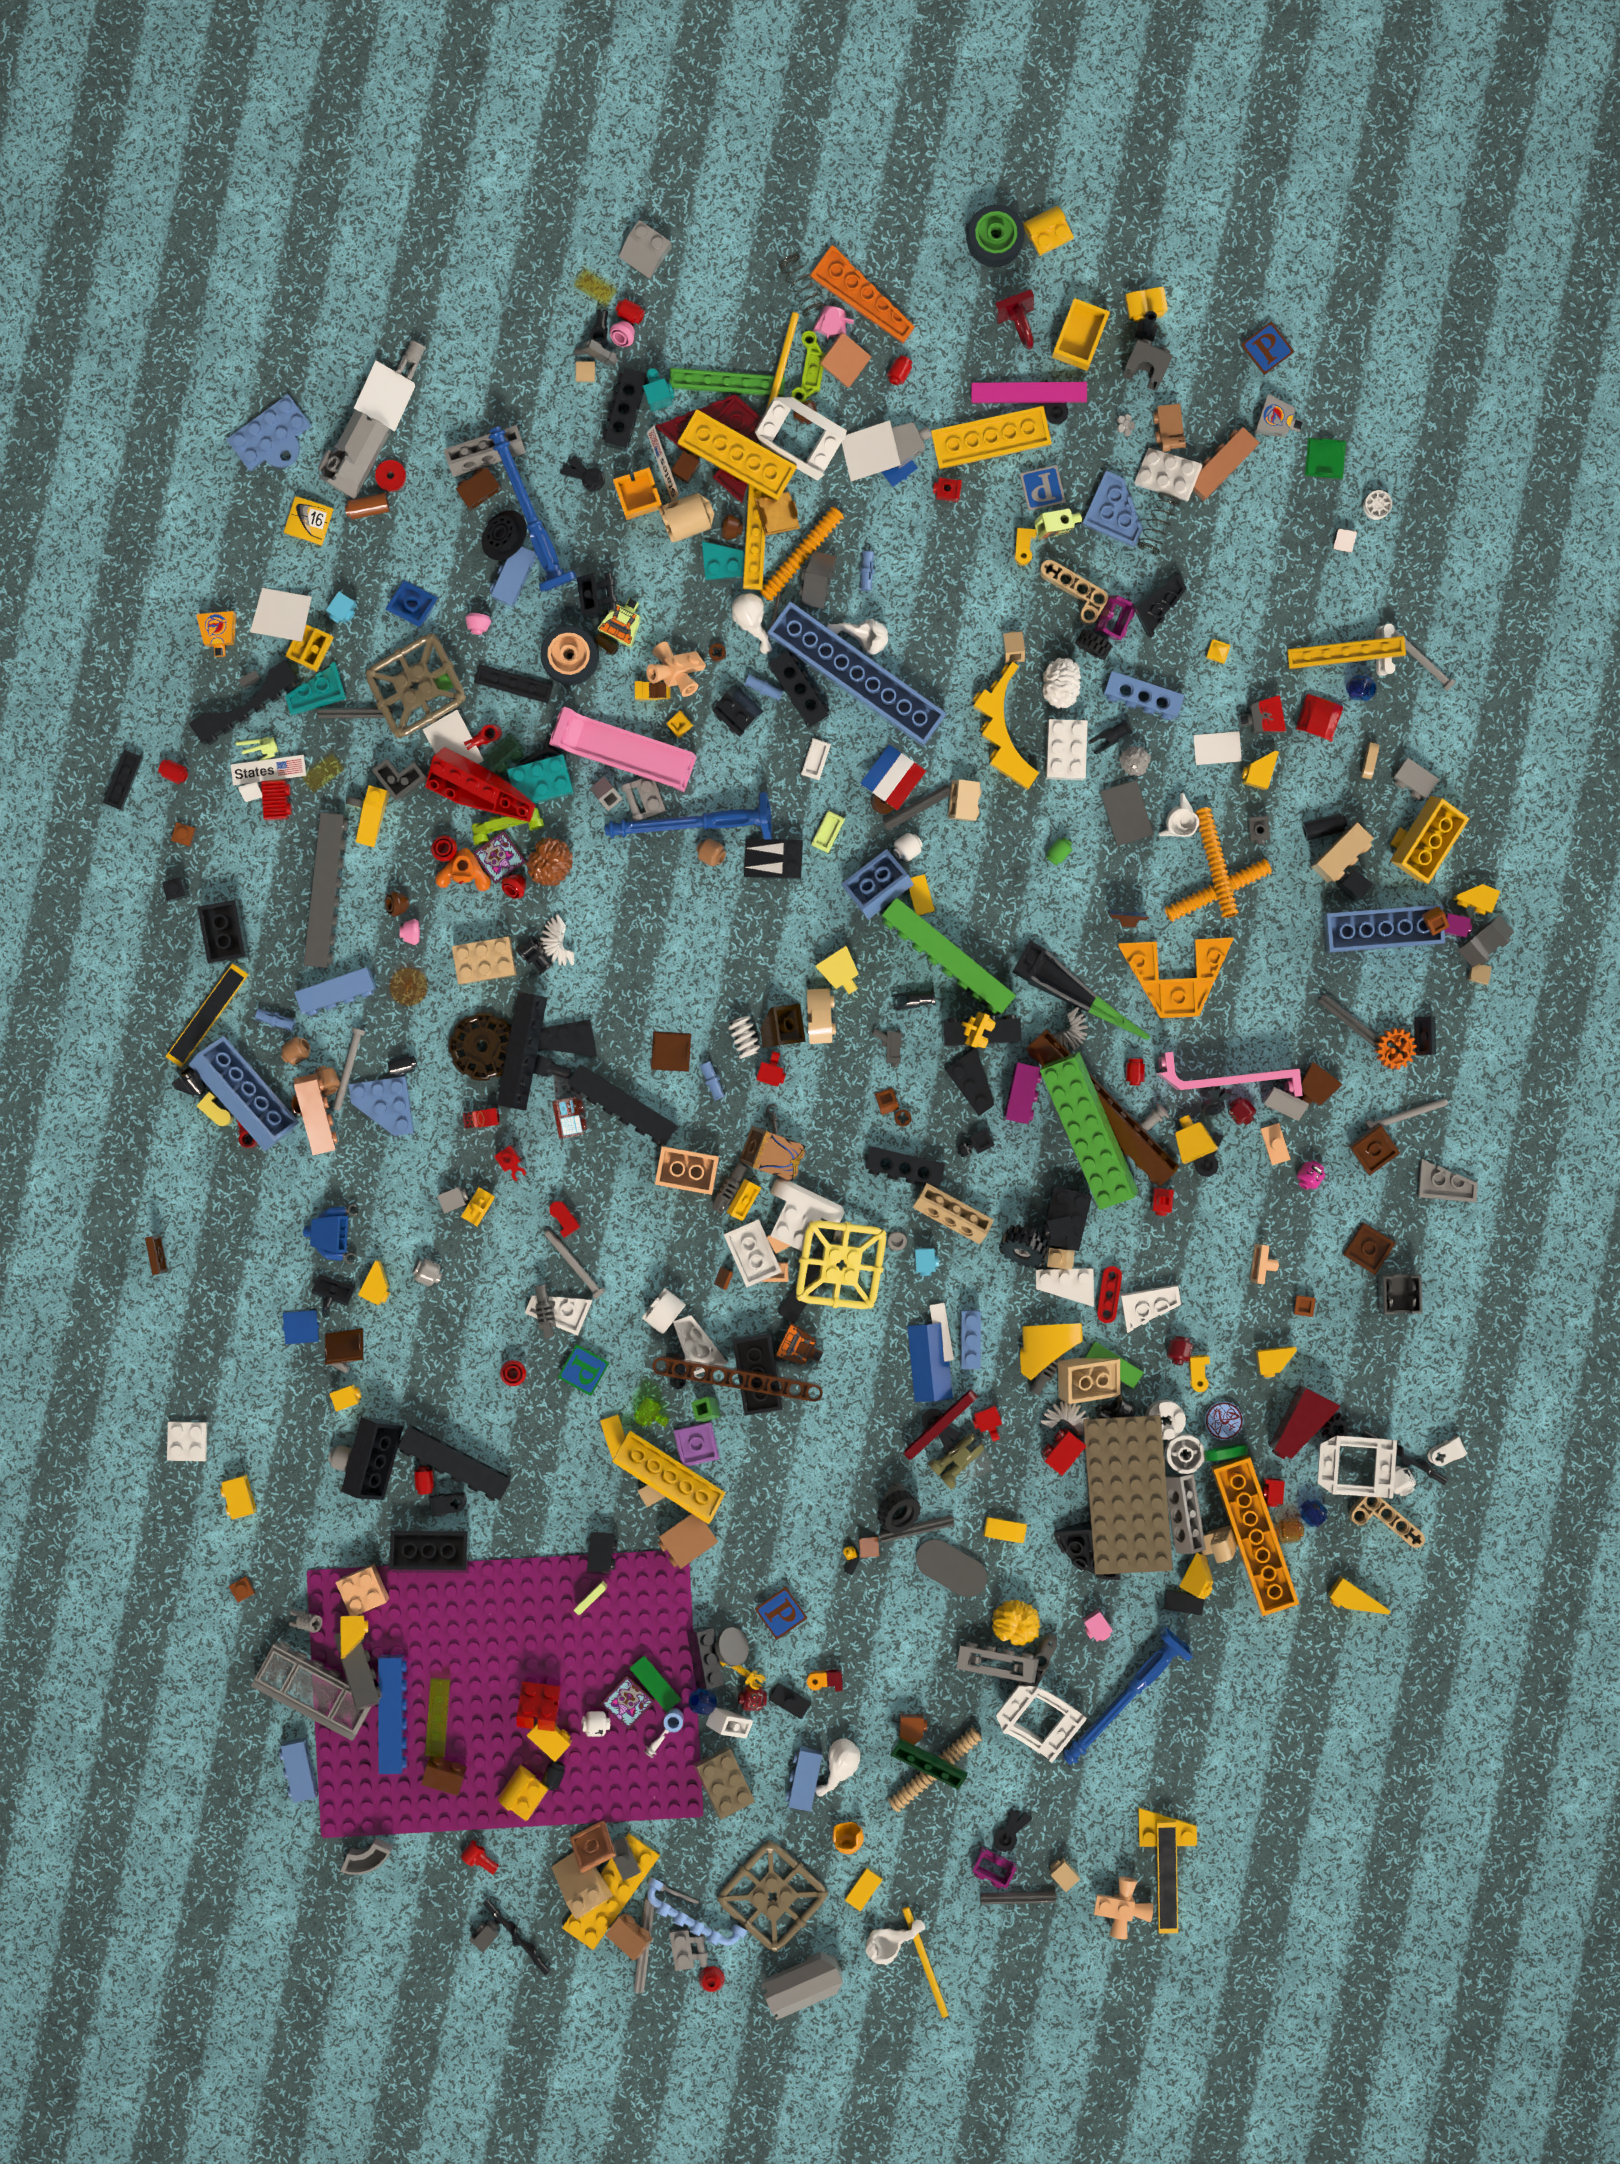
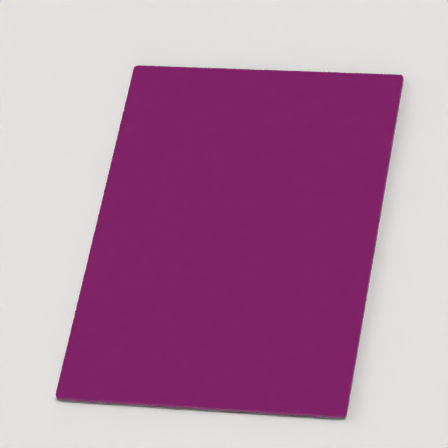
M659 1550L614 1553L613 1558L616 1559V1569L612 1570L611 1575L588 1573L589 1554L469 1561V1573H395L389 1570V1565L376 1566L390 1599L386 1603L356 1616H364V1621H368V1633L364 1635L365 1642L362 1643L364 1650H368L370 1656L368 1665L375 1672L376 1679L373 1680L375 1688L378 1687V1658L380 1655H404V1660H407V1672H404V1679H407L408 1685L407 1691H404V1699H407L408 1705L407 1710H404V1718H407L408 1725L407 1730H404V1737H407L408 1745L407 1749H404V1756H407L408 1764L402 1774H379L378 1704L371 1707L353 1741L315 1721L321 1836L323 1838L588 1824L598 1823L602 1820L606 1823L702 1817V1783L693 1766L694 1763L701 1759L697 1687L687 1631L693 1629L690 1563L682 1569L678 1568V1566L674 1568L668 1560L670 1555L667 1550L664 1552ZM365 1567L307 1571L308 1611L310 1614L318 1615L322 1618L321 1629L316 1633L310 1632L311 1660L322 1662L324 1664L323 1667L329 1670H337L341 1673L340 1676L346 1679L334 1640V1634L340 1633V1617L350 1615L336 1585V1581ZM603 1580L607 1584L606 1590L578 1615L574 1608ZM643 1655L649 1659L681 1697V1701L672 1708L681 1710L684 1715L682 1728L677 1732L664 1734L665 1738L656 1749V1755H652L654 1758L648 1756L643 1750H647L646 1746L649 1747L665 1730L664 1717L666 1711L630 1670V1666ZM312 1674L314 1709L328 1716L342 1689ZM626 1675L632 1678L655 1700L629 1730L601 1705V1702ZM522 1682L561 1686L556 1726L561 1731L562 1729L567 1731L572 1740L571 1745L557 1759V1761L566 1765V1772L560 1787L554 1789V1791L548 1790L528 1821L522 1819L512 1810L508 1811L498 1801L499 1795L519 1765H522L536 1775L535 1778L541 1782L546 1767L552 1760L527 1737L530 1729L516 1727ZM347 1693L333 1719L354 1729L364 1709L356 1711L352 1695ZM588 1711H603L606 1714V1718H610V1730H606L605 1735L602 1737H588L585 1732H582V1716H585ZM534 1717L535 1725L538 1722V1717ZM430 1756L441 1757L444 1760L458 1762L467 1766L458 1796L421 1785Z

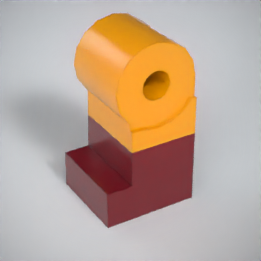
M842 1669L813 1671L807 1677V1685L812 1690L835 1686V1692L843 1691Z

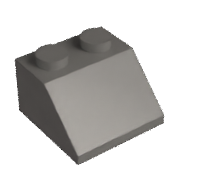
M639 220L628 235L619 258L650 279L671 250V242Z

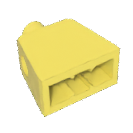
M846 946L815 966L835 989L843 985L848 994L858 989L853 978L859 974Z

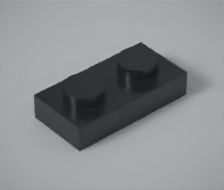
M1435 1016L1415 1017L1416 1055H1436Z

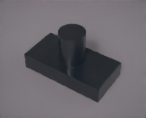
M781 1683L777 1684L769 1698L771 1702L801 1720L812 1703Z

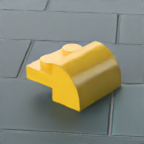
M1057 205L1023 222L1024 230L1029 240L1032 241L1039 257L1074 239L1066 222V217Z
M306 624L302 642L293 640L285 657L317 672L334 637Z
M519 1765L499 1795L498 1801L508 1811L512 1810L522 1819L528 1821L549 1787L536 1779V1775L522 1765Z

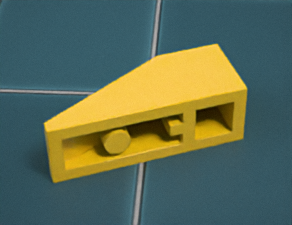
M368 786L356 843L375 847L390 795L387 790Z
M1341 1576L1327 1594L1331 1598L1330 1602L1338 1608L1342 1605L1346 1609L1388 1615L1391 1612Z

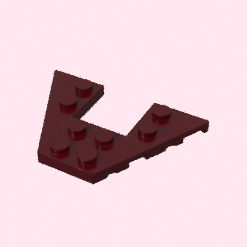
M735 394L724 400H719L711 405L697 409L758 444L759 439L754 431L762 418ZM696 410L690 411L683 416L675 417L665 423L657 424L655 427L682 452H686L687 449L678 445V441ZM719 469L713 476V479L742 504L747 483Z

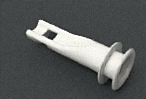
M666 1728L659 1738L652 1742L649 1747L646 1746L647 1750H643L651 1758H654L653 1754L656 1755L655 1751L664 1740V1734L669 1733Z

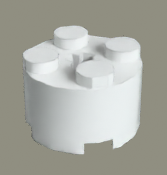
M664 1288L642 1319L658 1332L664 1334L686 1304Z
M1168 1399L1155 1401L1146 1411L1145 1416L1161 1415L1162 1418L1169 1415V1422L1162 1424L1163 1439H1174L1185 1427V1414L1173 1401Z
M1180 1433L1174 1439L1167 1441L1164 1449L1165 1459L1174 1470L1179 1473L1189 1474L1197 1471L1204 1462V1447L1191 1434ZM1183 1449H1186L1189 1454H1186V1457L1183 1458L1180 1453L1183 1452Z

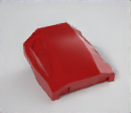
M1307 694L1295 730L1304 731L1332 742L1344 706Z

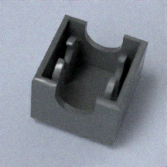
M1137 340L1122 376L1132 380L1136 371L1144 370L1150 376L1147 388L1157 391L1173 355L1170 354V350L1164 347L1156 348L1152 346L1153 343L1149 340Z
M1417 1273L1378 1274L1379 1313L1384 1315L1395 1313L1422 1314V1275Z

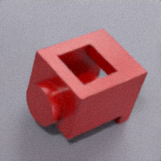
M939 478L938 482H934L933 488L936 499L959 502L962 480ZM944 486H950L951 490L945 491Z
M1263 1478L1266 1486H1263L1262 1494L1265 1498L1266 1506L1278 1507V1504H1283L1285 1481L1276 1478Z

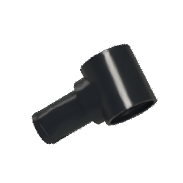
M601 309L596 310L595 325L590 332V340L596 341L605 349L608 345V328L606 325L609 312L603 310L602 314ZM596 337H603L600 341L595 340Z
M1148 311L1144 320L1138 321L1135 338L1154 341L1158 326L1155 324L1157 314L1154 311Z
M537 1054L534 1074L544 1077L555 1075L569 1079L572 1068L555 1064L554 1059Z

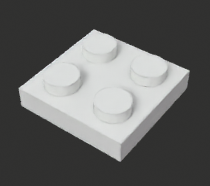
M169 1421L167 1460L207 1461V1422Z

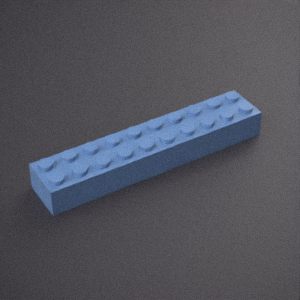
M792 602L788 603L768 631V637L793 653L922 747L926 745L946 717L947 713Z

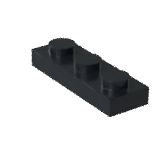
M127 750L123 751L104 798V804L123 810L144 757Z

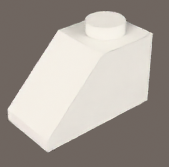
M713 1707L706 1725L721 1735L747 1738L753 1720L726 1709Z

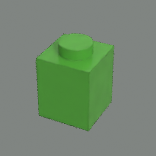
M708 1396L691 1402L696 1421L706 1422L721 1417L717 1398Z

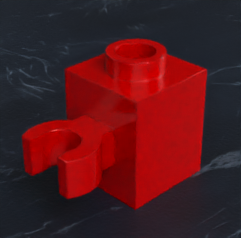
M773 1051L769 1064L761 1062L757 1081L777 1087L779 1083H784L786 1073H783L784 1068L777 1067L780 1053Z
M512 1145L494 1156L504 1172L511 1169L513 1180H518L516 1177L517 1171H521L524 1176L527 1174L524 1168L518 1166L522 1159Z
M1153 1188L1151 1211H1155V1215L1167 1216V1213H1172L1174 1190Z
M995 1404L974 1412L975 1417L971 1419L975 1429L979 1428L981 1432L988 1430L993 1442L999 1440L1000 1437L996 1427L1002 1425V1421Z

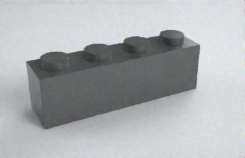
M340 1633L334 1634V1640L356 1711L379 1704V1699L382 1698L379 1687L375 1688L373 1680L376 1679L374 1669H370L368 1665L370 1656L368 1650L363 1649L362 1643L365 1642L364 1638L346 1658L341 1659Z

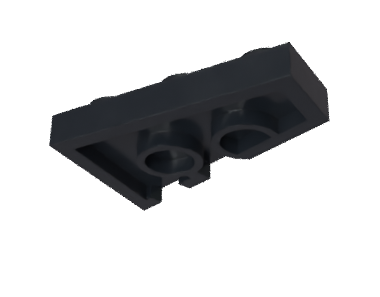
M1174 572L1132 605L1146 635L1150 638L1155 634L1154 630L1158 624H1162L1165 620L1164 616L1168 610L1175 606L1187 589L1180 574Z
M591 1019L542 1028L538 1049L598 1057Z
M974 1048L945 1071L977 1115L980 1116L993 1107L994 1102L977 1048Z

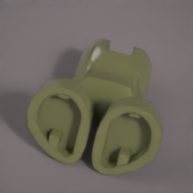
M973 1433L965 1436L941 1459H931L927 1463L939 1476L954 1461L955 1465L940 1476L942 1481L951 1490L956 1486L958 1474L965 1470L967 1465L976 1459L985 1448L980 1443L971 1452L968 1451L966 1446L970 1445L976 1438Z

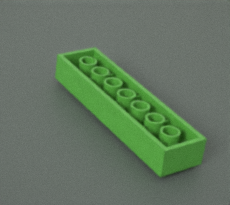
M897 897L881 916L883 919L882 923L890 930L892 927L896 929L898 937L905 942L908 939L913 943L912 948L919 954L924 952L928 956L926 959L932 965L936 966L938 964L941 966L943 974L948 978L953 976L958 980L956 984L964 991L969 989L972 992L971 996L979 1003L981 1001L986 1003V1009L992 1014H1002L1016 997L1014 993Z
M1080 1052L1044 1064L1040 1072L1099 1210L1135 1198L1138 1188Z

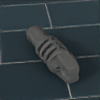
M739 1162L737 1163L730 1177L725 1179V1182L722 1184L723 1186L720 1187V1191L716 1194L712 1209L723 1213L726 1207L731 1204L732 1199L740 1188V1182L748 1170L746 1166Z
M537 1285L534 1288L538 1302L535 1307L539 1329H543L545 1338L554 1337L553 1327H556L553 1305L548 1299L547 1285Z
M1064 1354L1037 1375L1029 1391L1040 1396L1047 1381L1052 1380V1377L1055 1375L1058 1369V1361L1062 1360Z

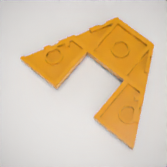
M1234 938L1194 940L1196 978L1159 980L1157 942L1119 943L1118 947L1159 1018L1200 1016L1204 1003L1208 998Z

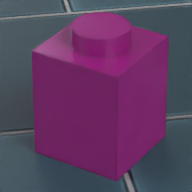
M1450 913L1445 914L1450 926L1444 930L1445 934L1461 938L1467 937V934L1470 935L1472 930L1471 918Z

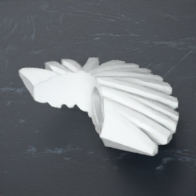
M556 915L557 921L552 917V923L548 921L549 925H545L550 932L542 930V933L549 936V938L540 937V940L544 941L540 944L547 945L542 947L546 949L543 954L547 953L546 958L553 955L551 959L553 963L558 957L559 965H562L563 962V965L566 966L567 958L571 965H574V952L564 950L563 947L566 925L560 916Z
M1061 1401L1060 1409L1054 1404L1052 1406L1055 1412L1048 1409L1047 1412L1049 1414L1044 1413V1416L1050 1421L1041 1420V1423L1050 1429L1057 1422L1063 1421L1077 1435H1084L1083 1420L1089 1419V1416L1082 1418L1086 1412L1085 1410L1076 1415L1081 1407L1080 1405L1076 1407V1403H1074L1071 1408V1404L1064 1402L1063 1405V1401Z

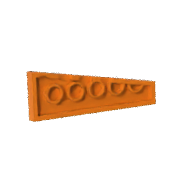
M831 245L811 273L810 278L904 344L915 329V326L872 283H869L863 277V274L858 269L856 270L835 246Z

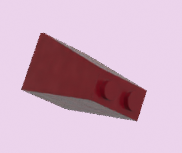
M1299 1385L1269 1444V1447L1273 1449L1272 1453L1284 1460L1286 1457L1292 1459L1337 1412L1340 1405Z

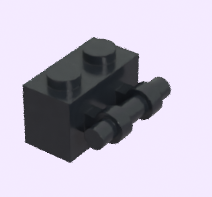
M611 572L604 573L605 580L595 573L577 577L581 615L590 619L606 616L609 614L608 605L610 612L617 611L616 604L618 599L614 592L616 585Z
M737 685L728 690L712 710L717 715L716 718L720 722L723 721L729 727V730L739 737L764 712Z

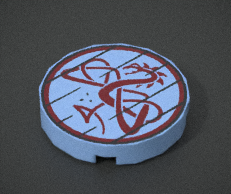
M1226 1401L1217 1402L1206 1411L1205 1427L1215 1438L1221 1440L1231 1439L1241 1431L1243 1415L1233 1403Z

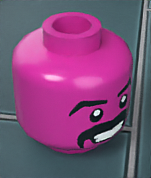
M1316 1161L1305 1162L1296 1175L1299 1181L1298 1184L1305 1190L1309 1188L1317 1189L1325 1178L1324 1167Z

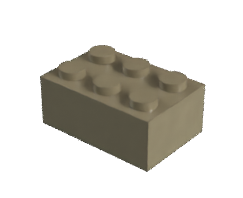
M725 1747L693 1764L719 1819H723L755 1802L730 1748Z

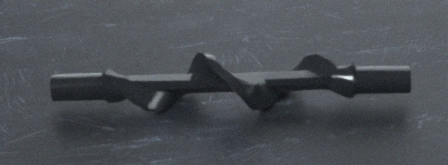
M1366 1429L1361 1434L1365 1438L1381 1439ZM1397 1445L1396 1455L1402 1458L1404 1466L1407 1467L1412 1464L1424 1471L1429 1478H1433L1443 1485L1446 1484L1448 1479L1437 1473L1435 1469H1431L1428 1462L1422 1459H1412L1404 1454L1403 1446Z
M489 1898L485 1899L482 1904L488 1909L491 1916L495 1918V1922L502 1924L512 1935V1945L514 1947L521 1946L531 1957L534 1965L544 1975H547L551 1970L542 1961V1958L536 1955L535 1946L530 1942L523 1941L517 1934V1925L512 1921L505 1920L501 1915L500 1909H497Z

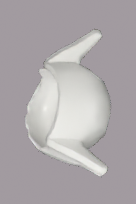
M1183 793L1180 794V805L1172 808L1166 818L1167 828L1159 832V836L1189 837L1197 830L1200 822L1199 818L1193 812Z

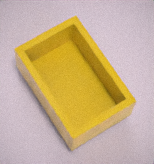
M1074 298L1052 358L1088 371L1110 311Z

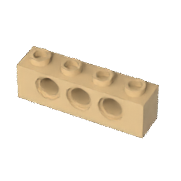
M928 1183L919 1193L913 1206L919 1212L978 1244L987 1236L994 1221Z

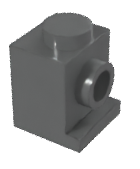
M1269 816L1250 817L1247 819L1249 842H1254V845L1266 844V840H1270ZM1258 827L1263 829L1262 834L1257 833Z
M492 1919L488 1920L485 1925L481 1923L475 1930L476 1934H471L469 1941L484 1953L499 1935L498 1924Z

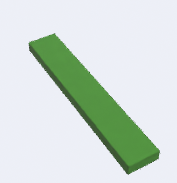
M670 368L669 383H671L672 389L770 396L775 376ZM784 376L782 378L778 397H784Z

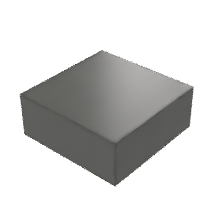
M254 670L238 680L242 687L247 688L262 679L259 673Z

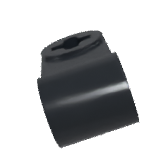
M461 1492L437 1494L428 1497L432 1517L459 1512L467 1503L466 1496ZM456 1498L457 1501H461V1503L458 1506L456 1503H453V1501Z

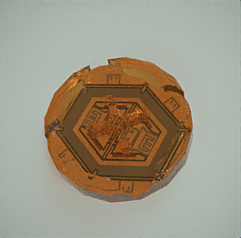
M404 968L393 975L389 988L396 1002L401 1005L413 1006L423 1001L427 995L428 983L423 973L417 969Z

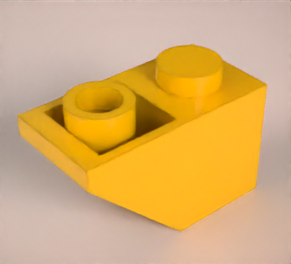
M1481 884L1455 895L1453 900L1457 901L1456 904L1464 908L1470 906L1475 908L1474 912L1485 915L1486 913H1492L1501 891Z

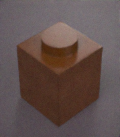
M683 451L671 470L672 474L689 484L700 467L699 457L692 452L686 453Z

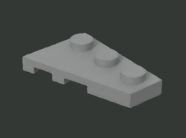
M1420 1159L1419 1198L1477 1202L1478 1183L1447 1171L1440 1166L1431 1164L1424 1159Z

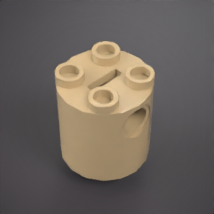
M698 492L658 508L672 543L711 529L714 517L710 501Z

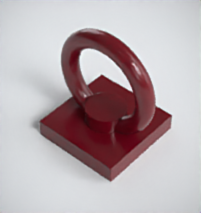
M1032 289L995 303V319L997 324L1008 320L1014 321L1019 338L1027 350H1031L1034 346L1032 332L1026 318V313L1034 309Z

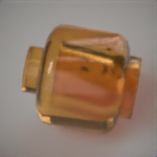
M1297 1518L1280 1519L1277 1526L1274 1527L1277 1538L1283 1544L1297 1543L1304 1536L1303 1523L1299 1522Z

